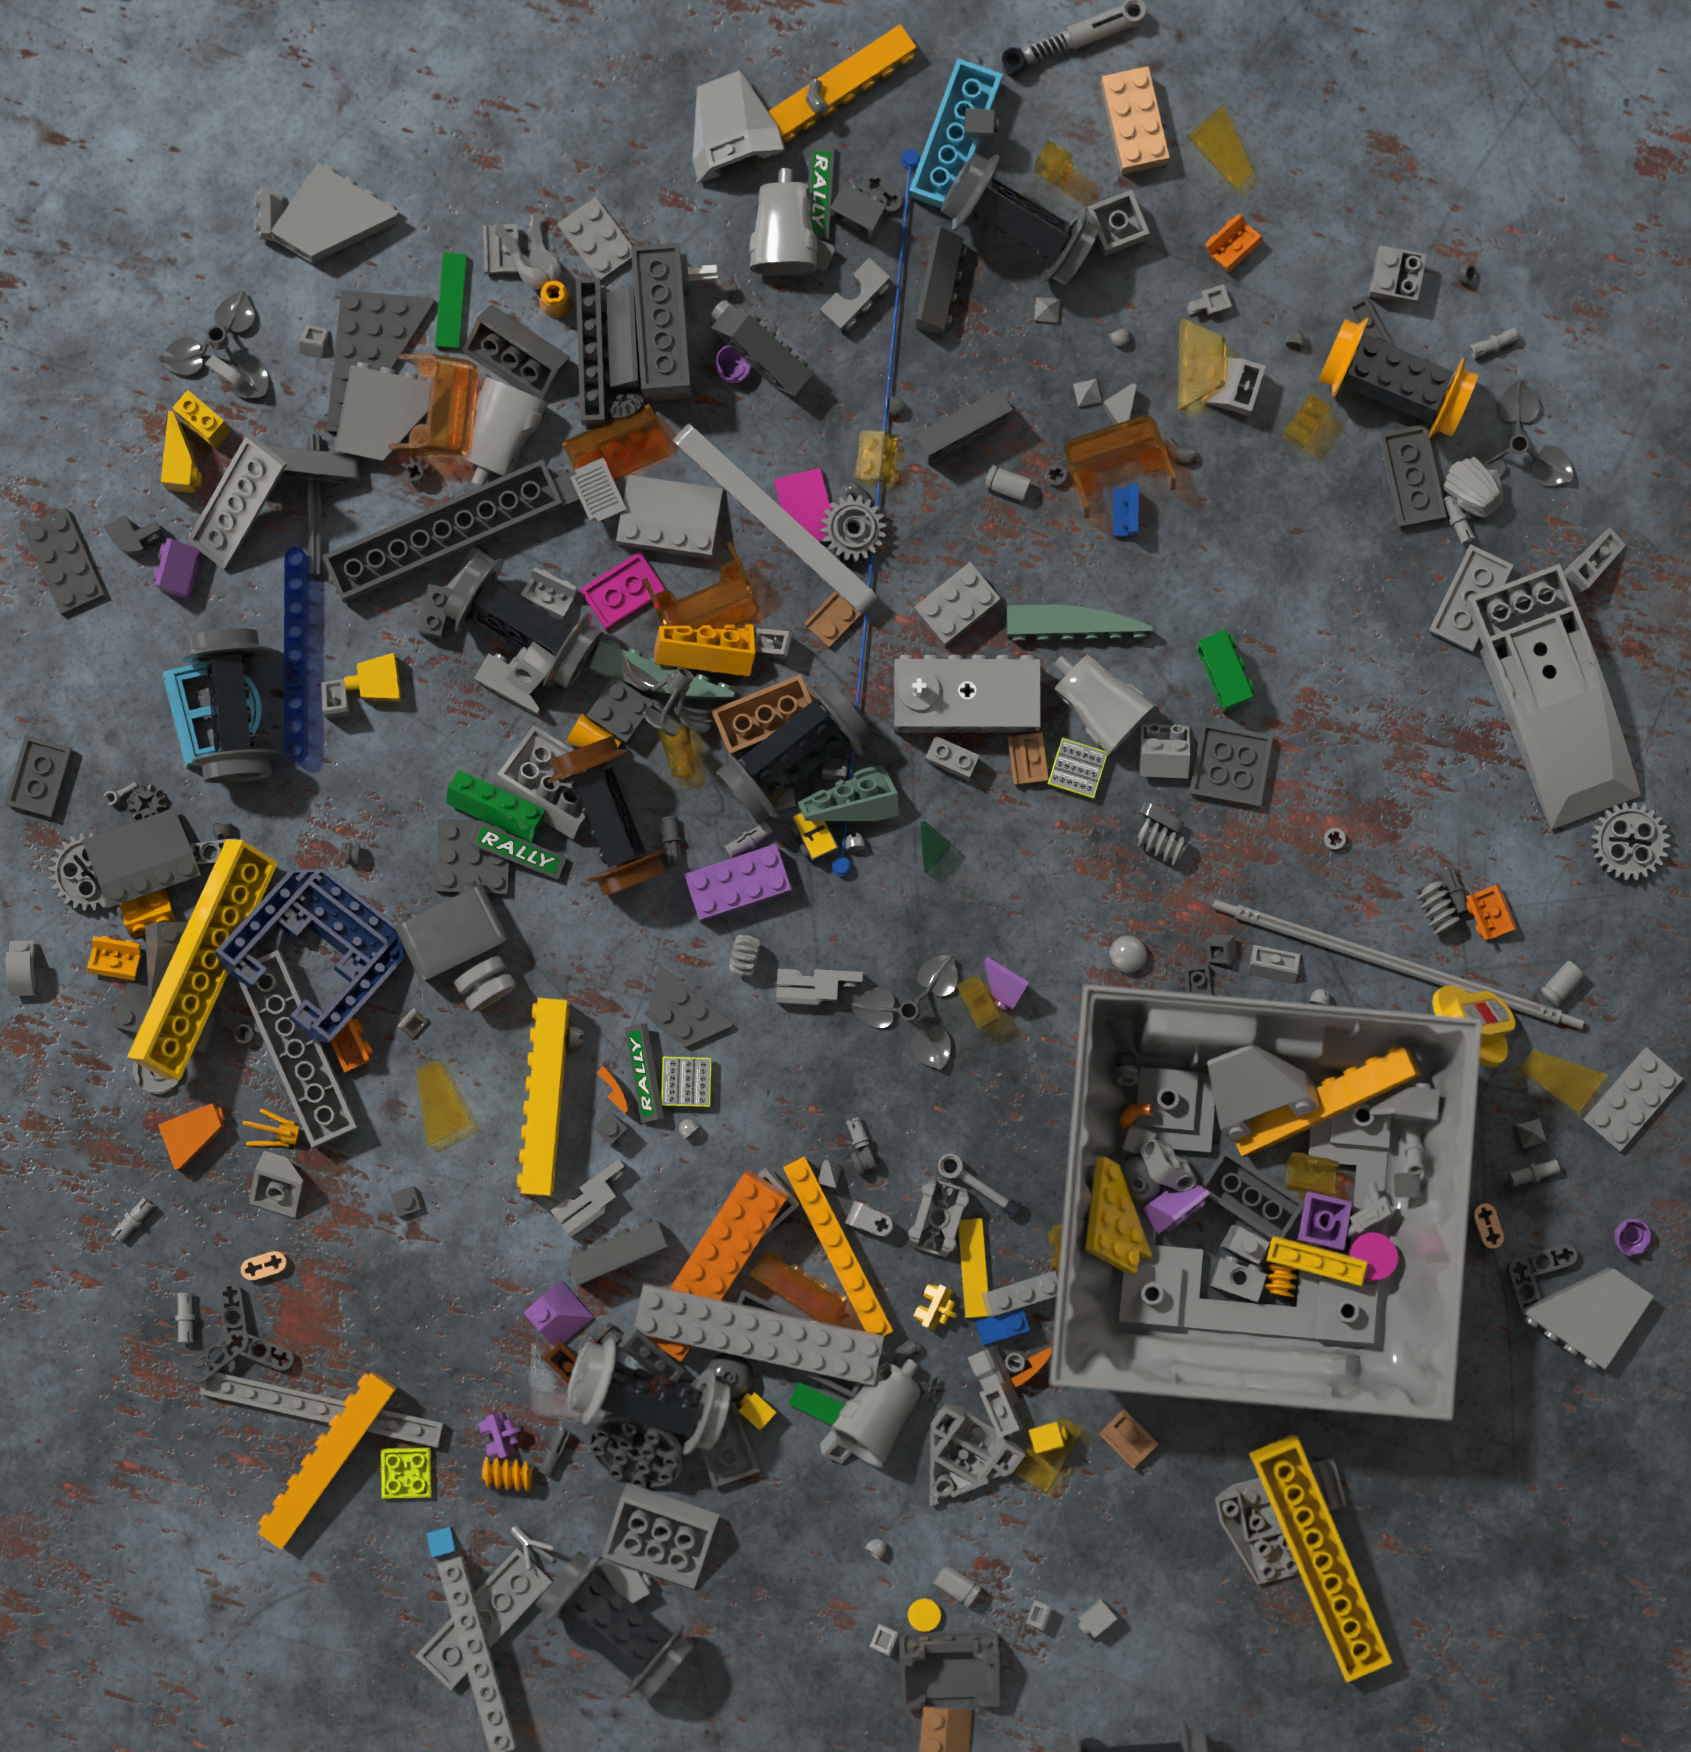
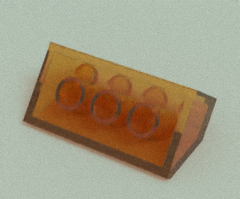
M650 404L640 407L630 416L615 418L562 442L574 471L604 458L613 480L672 455Z
M772 1250L771 1253L765 1251L749 1275L818 1321L835 1325L848 1305L844 1302L846 1297L835 1290L831 1294L824 1289L826 1284L816 1277H813L812 1280L803 1275L805 1273L804 1269L795 1263L790 1267L783 1262L785 1257L777 1251Z

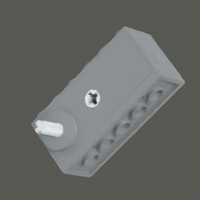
M900 655L899 659H895L894 733H1039L1040 659H1035V656L1022 655L1020 659H1011L1009 655H998L996 659H986L985 655H973L972 659H962L961 655H949L948 659H938L937 655H924V659H914L913 655ZM965 689L969 690L970 697L968 698L965 697Z

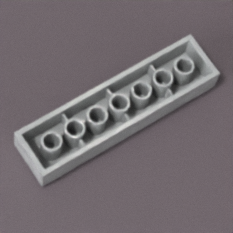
M277 950L257 959L259 963L267 968L266 973L251 989L240 980L238 981L309 1143L315 1149L358 1130L359 1127L321 1041L306 1038L308 1034L289 1020L290 1015L303 1000L282 952Z

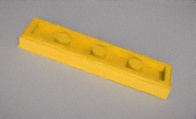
M982 1218L960 1220L958 1230L965 1318L988 1316L981 1295L988 1292Z
M1277 1236L1272 1237L1267 1261L1362 1286L1368 1264L1366 1260Z

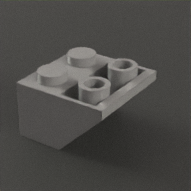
M1380 245L1376 253L1368 298L1387 302H1417L1427 254Z
M1218 357L1204 403L1250 417L1266 366L1245 359Z
M1141 724L1140 776L1188 779L1190 763L1189 726Z

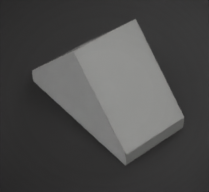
M1130 384L1103 402V408L1122 435L1127 433L1137 384Z
M756 628L754 636L755 653L787 660L793 639L792 632Z
M344 679L321 682L322 710L326 719L351 716Z

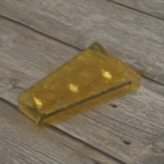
M1223 104L1192 130L1187 137L1235 190L1253 172Z
M1536 1050L1531 1051L1518 1069L1576 1113H1579L1606 1076V1073Z
M438 1059L416 1069L426 1144L429 1146L471 1123Z
M1061 1417L1057 1422L1060 1424V1427L1065 1426L1068 1440L1065 1441L1066 1447L1037 1455L1032 1444L1024 1450L1026 1455L1013 1471L1015 1475L1046 1493L1049 1492L1084 1431L1083 1428L1064 1417Z

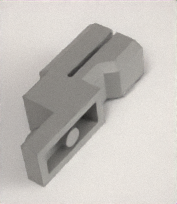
M778 969L777 986L789 987H777L776 1003L818 1006L823 1001H837L838 982H843V987H857V983L862 984L863 972L814 969V976H803L799 970Z
M620 1159L579 1187L583 1194L577 1199H566L551 1210L570 1238H573L603 1216L606 1212V1206L617 1198L606 1182L609 1179L611 1182H614L624 1174L622 1170L626 1167Z
M995 1345L968 1357L967 1359L972 1371L982 1386L983 1391L980 1392V1396L998 1438L1022 1429V1424L1013 1406L1019 1403L1020 1400L997 1346Z

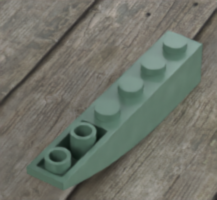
M1051 604L1007 605L1006 608L1007 638H1012V641L1017 642L1027 641V637H1036L1037 641H1049L1051 637H1060V640H1074L1075 636H1084L1085 640L1099 639V636L1108 635L1109 639H1122L1123 635H1133L1134 639H1143L1152 633L1151 625L1119 614L1087 607Z
M607 640L606 643L599 642L590 665L591 672L610 679L615 676L628 686L634 688L637 687L629 683L622 673V662L626 656L632 664L650 674L657 683L663 681L668 674L672 676L678 668L676 666L670 668L661 664H655L654 657L649 660L643 658V653L631 648L628 651L619 648L620 644ZM696 674L685 696V699L734 700L736 694L732 691L733 687L721 682L718 685L709 682L710 678ZM667 683L656 691L651 689L648 691L659 695H672L667 690Z

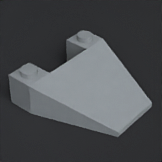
M1253 1044L1207 1061L1220 1130L1230 1141L1241 1139L1253 1133L1250 1118L1286 1104L1296 1116L1307 1114L1319 1108L1315 1084L1304 1071Z

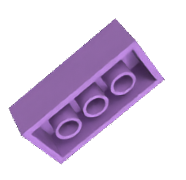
M777 844L684 874L700 922L792 893Z

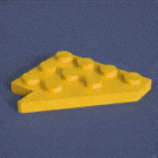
M1098 1157L1096 1160L1086 1251L1128 1275L1137 1274L1139 1256L1142 1258H1152V1253L1120 1166L1106 1157Z

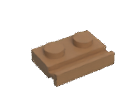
M835 591L810 616L804 625L830 648L861 614Z
M1043 733L1007 737L1013 785L1048 781Z
M1125 1409L1099 1433L1133 1469L1158 1445Z

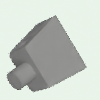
M1231 1225L1220 1247L1256 1266L1262 1267L1268 1256L1271 1243L1239 1226Z

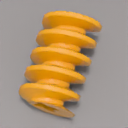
M1278 1263L1268 1265V1269L1273 1271L1274 1274L1266 1276L1272 1283L1265 1284L1264 1288L1272 1294L1294 1297L1288 1290L1296 1288L1290 1280L1297 1279L1298 1276L1291 1272L1297 1268Z
M486 1456L483 1463L481 1483L485 1481L486 1487L491 1488L493 1482H495L497 1489H500L504 1483L506 1490H510L514 1484L516 1491H520L522 1485H524L525 1491L529 1492L532 1485L533 1465L529 1468L528 1462L525 1460L522 1467H519L518 1460L515 1459L512 1466H509L508 1459L506 1458L503 1464L500 1465L497 1457L490 1464L489 1458Z

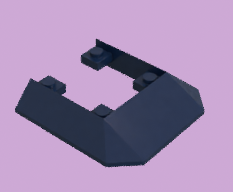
M324 868L290 870L215 951V955L228 976L231 978L233 975L250 989L267 970L266 967L251 955L277 926L295 940L309 927L344 956L335 965L333 970L349 981V985L324 1012L307 999H304L289 1017V1020L308 1034L306 1038L330 1043L404 960L402 942L393 922Z

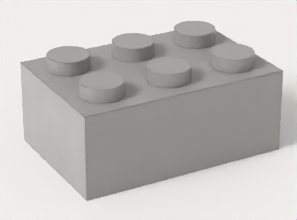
M969 562L914 607V612L945 648L1000 603L1001 598L972 563Z

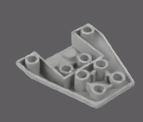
M740 70L697 87L693 164L698 183L721 176L719 168L757 154L764 159L785 151L779 127Z
M1260 1478L1232 1484L1215 1498L1219 1521L1257 1585L1300 1574Z

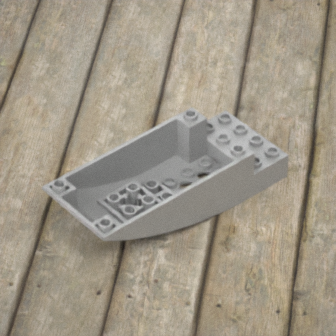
M1560 564L1470 597L1466 604L1483 645L1480 651L1550 830L1640 797L1641 794L1607 685ZM1535 644H1545L1547 653L1544 656H1537L1533 650ZM1546 665H1551L1556 669L1554 678L1547 679L1543 676L1542 670Z

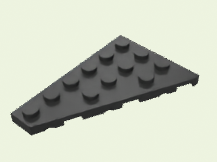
M341 290L326 430L328 433H337L350 366H357V362L372 365V370L380 371L381 367L393 369L397 360L413 339L415 332L420 328L427 313L434 306V298Z

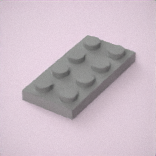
M1470 544L1429 628V632L1472 652L1479 639V635L1466 601L1470 597L1505 585L1514 565Z
M1644 1047L1582 1121L1620 1152L1683 1078L1651 1050Z

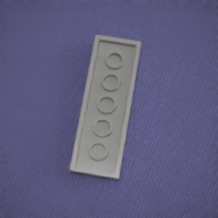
M251 433L245 436L187 541L223 570L229 567L288 463Z
M518 1547L474 1593L489 1648L497 1642L553 1582L531 1560V1570L527 1571L524 1553ZM452 1617L415 1656L450 1690L467 1673Z

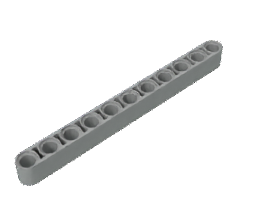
M688 423L672 440L679 449L861 615L879 598L864 582L693 426Z

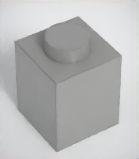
M1099 1599L1078 1617L1081 1621L1078 1626L1087 1637L1092 1634L1096 1638L1117 1618L1105 1603Z

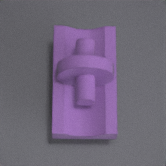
M503 1411L489 1415L487 1419L479 1423L481 1433L483 1435L492 1433L494 1438L493 1443L486 1445L488 1457L499 1456V1458L516 1454L513 1446L514 1443L518 1442L515 1433L522 1430L520 1426L513 1428L511 1419L505 1420Z

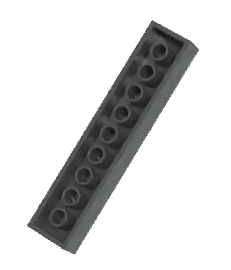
M542 459L322 555V558L340 599L345 604L562 509L564 506Z

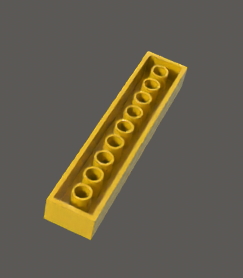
M226 839L127 1058L163 1079L180 1081L228 975L215 955V951L261 902L278 862L243 840Z
M1295 1434L1249 1453L1346 1682L1391 1664L1392 1661Z

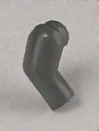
M908 1340L899 1346L895 1351L894 1365L901 1368L907 1358L913 1354L918 1355L921 1351L920 1343Z

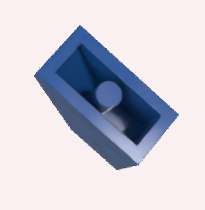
M1023 1307L976 1321L983 1345L1030 1330Z

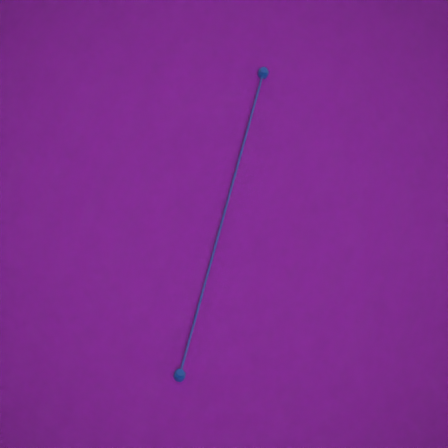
M907 150L901 157L902 166L908 170L875 502V506H878V508L911 171L917 169L920 162V155L915 150ZM870 554L867 584L870 589L874 554ZM868 610L864 614L859 676L855 710L858 713L868 621ZM852 748L848 780L852 778L855 751ZM844 821L841 857L836 858L832 863V871L838 877H845L851 871V863L844 857L848 821Z

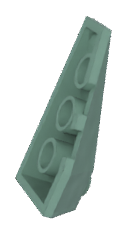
M881 764L853 773V778L845 782L843 780L836 782L835 787L828 791L820 790L799 801L798 806L805 821H879L899 815L898 793L884 765Z

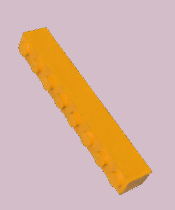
M901 24L816 79L822 82L819 95L824 102L828 103V110L825 114L813 112L807 104L806 95L809 85L768 111L779 127L784 143L793 140L797 136L796 133L801 129L807 130L816 124L815 120L822 115L824 117L831 115L836 110L835 107L842 102L847 104L856 97L855 94L860 90L866 91L875 85V80L881 76L886 78L891 75L899 64L905 65L915 58L916 46Z
M1401 1046L1393 1047L1387 1051L1388 1055L1380 1059L1379 1056H1375L1365 1061L1366 1065L1359 1069L1355 1066L1343 1072L1344 1076L1340 1078L1331 1077L1322 1081L1323 1086L1316 1088L1319 1108L1307 1114L1296 1116L1286 1104L1257 1115V1117L1251 1119L1253 1133L1234 1140L1240 1155L1248 1158L1421 1076L1410 1049L1401 1048Z
M805 1156L784 1166L783 1169L865 1331L881 1336L893 1332Z
M374 1370L369 1375L364 1373L357 1383L360 1387L355 1395L350 1393L343 1403L346 1407L341 1415L336 1413L328 1424L332 1427L328 1434L322 1433L314 1445L318 1447L313 1455L308 1453L300 1465L304 1468L299 1475L294 1472L286 1483L289 1486L285 1494L279 1493L272 1503L275 1506L272 1513L268 1514L266 1512L259 1521L258 1525L261 1528L257 1533L282 1550L397 1389L394 1384Z

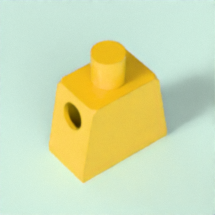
M394 653L358 663V675L344 677L346 691L360 689L362 700L402 701L397 657Z

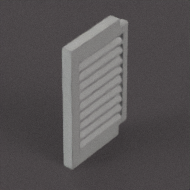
M604 458L576 469V475L570 477L589 521L597 519L599 523L627 510Z

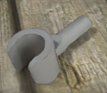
M134 782L117 792H105L104 797H108L111 794L115 796L114 801L108 805L120 803L121 797L136 789L137 785Z

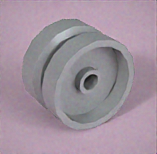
M500 956L492 957L474 966L454 982L460 994L470 993L465 1003L472 1013L497 1002L517 986L510 974L501 975L506 966Z

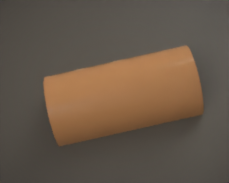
M799 674L711 710L725 747L732 755L762 742L811 703L812 700L803 678Z

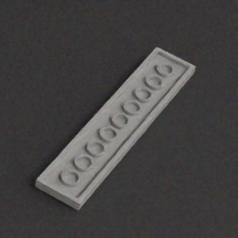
M646 1283L643 1284L634 1326L643 1335L874 1385L884 1336Z

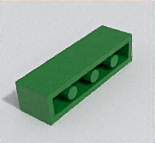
M458 770L448 786L446 804L533 843L543 826L544 808L461 770Z

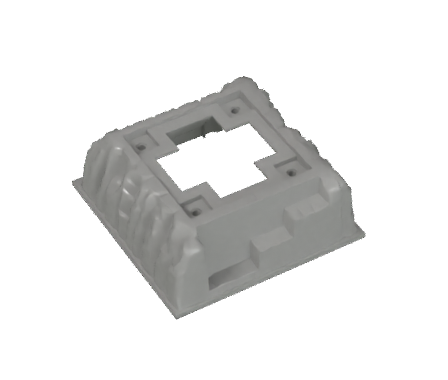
M1083 985L1050 1384L1452 1420L1482 1019ZM1250 1044L1304 1071L1314 1082L1316 1088L1323 1086L1321 1082L1328 1078H1340L1344 1076L1343 1072L1355 1066L1359 1069L1366 1065L1365 1061L1375 1056H1379L1380 1059L1388 1055L1387 1051L1389 1049L1401 1046V1048L1410 1049L1421 1076L1405 1084H1430V1089L1440 1090L1437 1120L1407 1121L1370 1115V1110L1392 1091L1390 1090L1310 1128L1308 1161L1356 1165L1352 1216L1365 1209L1363 1202L1370 1197L1367 1184L1375 1182L1377 1183L1380 1199L1387 1196L1390 1205L1395 1208L1393 1215L1370 1226L1362 1234L1356 1233L1351 1236L1350 1248L1361 1235L1369 1232L1380 1233L1394 1243L1398 1253V1262L1395 1270L1386 1279L1378 1282L1363 1279L1362 1286L1299 1269L1296 1307L1200 1299L1203 1250L1156 1246V1230L1141 1212L1152 1201L1145 1204L1133 1203L1152 1253V1258H1142L1139 1256L1137 1274L1128 1275L1086 1251L1096 1160L1098 1157H1106L1120 1166L1127 1158L1137 1154L1122 1149L1129 1129L1122 1127L1119 1117L1130 1104H1152V1116H1138L1133 1125L1157 1133V1140L1170 1144L1176 1150L1211 1153L1215 1099L1207 1061ZM1123 1052H1132L1137 1058L1138 1083L1135 1085L1123 1086L1117 1083L1118 1075L1115 1060ZM1403 1084L1394 1089L1403 1088ZM1164 1092H1170L1174 1096V1103L1167 1106L1162 1103L1161 1095ZM1359 1109L1366 1110L1369 1115L1365 1123L1359 1122L1356 1118V1113ZM1416 1127L1421 1131V1145L1424 1147V1155L1422 1156L1423 1172L1420 1174L1421 1196L1397 1198L1395 1197L1394 1174L1408 1173V1162L1404 1153L1406 1147L1405 1131L1408 1128ZM1148 1287L1157 1289L1158 1298L1155 1301H1149L1145 1297V1291ZM1345 1304H1349L1353 1308V1315L1350 1318H1345L1341 1314V1308Z

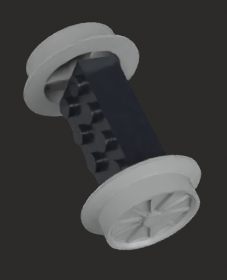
M608 1338L602 1346L587 1342L583 1346L572 1371L566 1399L568 1409L581 1412L583 1424H590L598 1410H603L681 1434L680 1445L685 1455L690 1454L695 1447L709 1451L714 1446L726 1418L730 1388L728 1384L715 1381V1373L712 1369H706L694 1388L689 1383L674 1382L666 1376H655L643 1369H632L620 1362L614 1361L616 1347L615 1341L612 1338Z

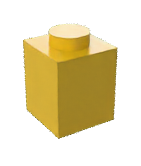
M747 1393L738 1403L741 1406L738 1411L759 1430L776 1414V1411L757 1393H754L752 1396Z
M1058 1422L1029 1430L1035 1454L1037 1455L1066 1447L1065 1441L1068 1440L1065 1426L1060 1427Z

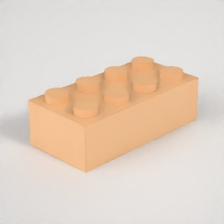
M1149 66L1102 76L1100 84L1121 175L1168 165L1169 153Z

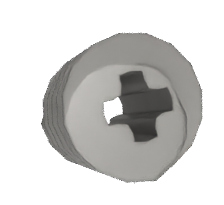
M1147 818L1136 838L1139 839L1138 847L1140 848L1146 843V851L1148 853L1155 848L1156 857L1164 853L1163 861L1166 862L1172 857V866L1178 864L1189 843L1184 845L1185 837L1183 836L1176 841V832H1172L1167 836V827L1158 831L1159 823L1157 822L1150 827L1151 819Z
M1443 881L1432 882L1413 891L1422 892L1417 897V900L1426 901L1421 906L1422 910H1430L1425 915V918H1433L1434 920L1429 926L1438 927L1433 935L1454 927L1455 923L1460 919L1459 917H1451V914L1456 909L1447 908L1452 902L1451 899H1443L1448 893L1447 890L1439 891V888L1444 884Z

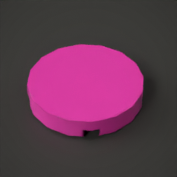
M1369 1232L1361 1235L1354 1241L1349 1250V1256L1368 1261L1364 1279L1367 1281L1378 1282L1386 1279L1395 1270L1398 1262V1253L1394 1243L1380 1233Z

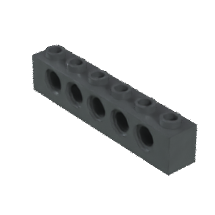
M600 277L576 278L580 420L582 426L606 425Z

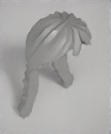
M534 212L531 216L529 232L531 233L532 251L529 258L521 253L518 244L506 232L502 224L497 225L495 235L502 239L506 250L510 253L511 258L514 259L521 279L527 286L533 289H542L548 281H557L561 273V266L558 260L544 248L542 243L540 223L543 215L540 212Z

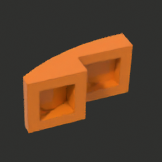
M602 1066L597 1074L613 1089L607 1097L622 1112L627 1114L629 1108L620 1086L607 1069Z
M1050 1347L1028 1358L1032 1368L1011 1378L1014 1387L1021 1385L1038 1372L1052 1353Z

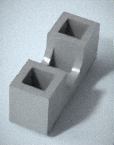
M870 258L853 274V281L861 288L860 295L853 300H847L836 292L820 308V315L840 333L845 329L849 331L857 322L855 318L861 312L865 314L873 306L872 300L877 295L881 297L890 288V276Z
M1055 1271L982 1293L988 1317L1057 1296L1058 1279Z

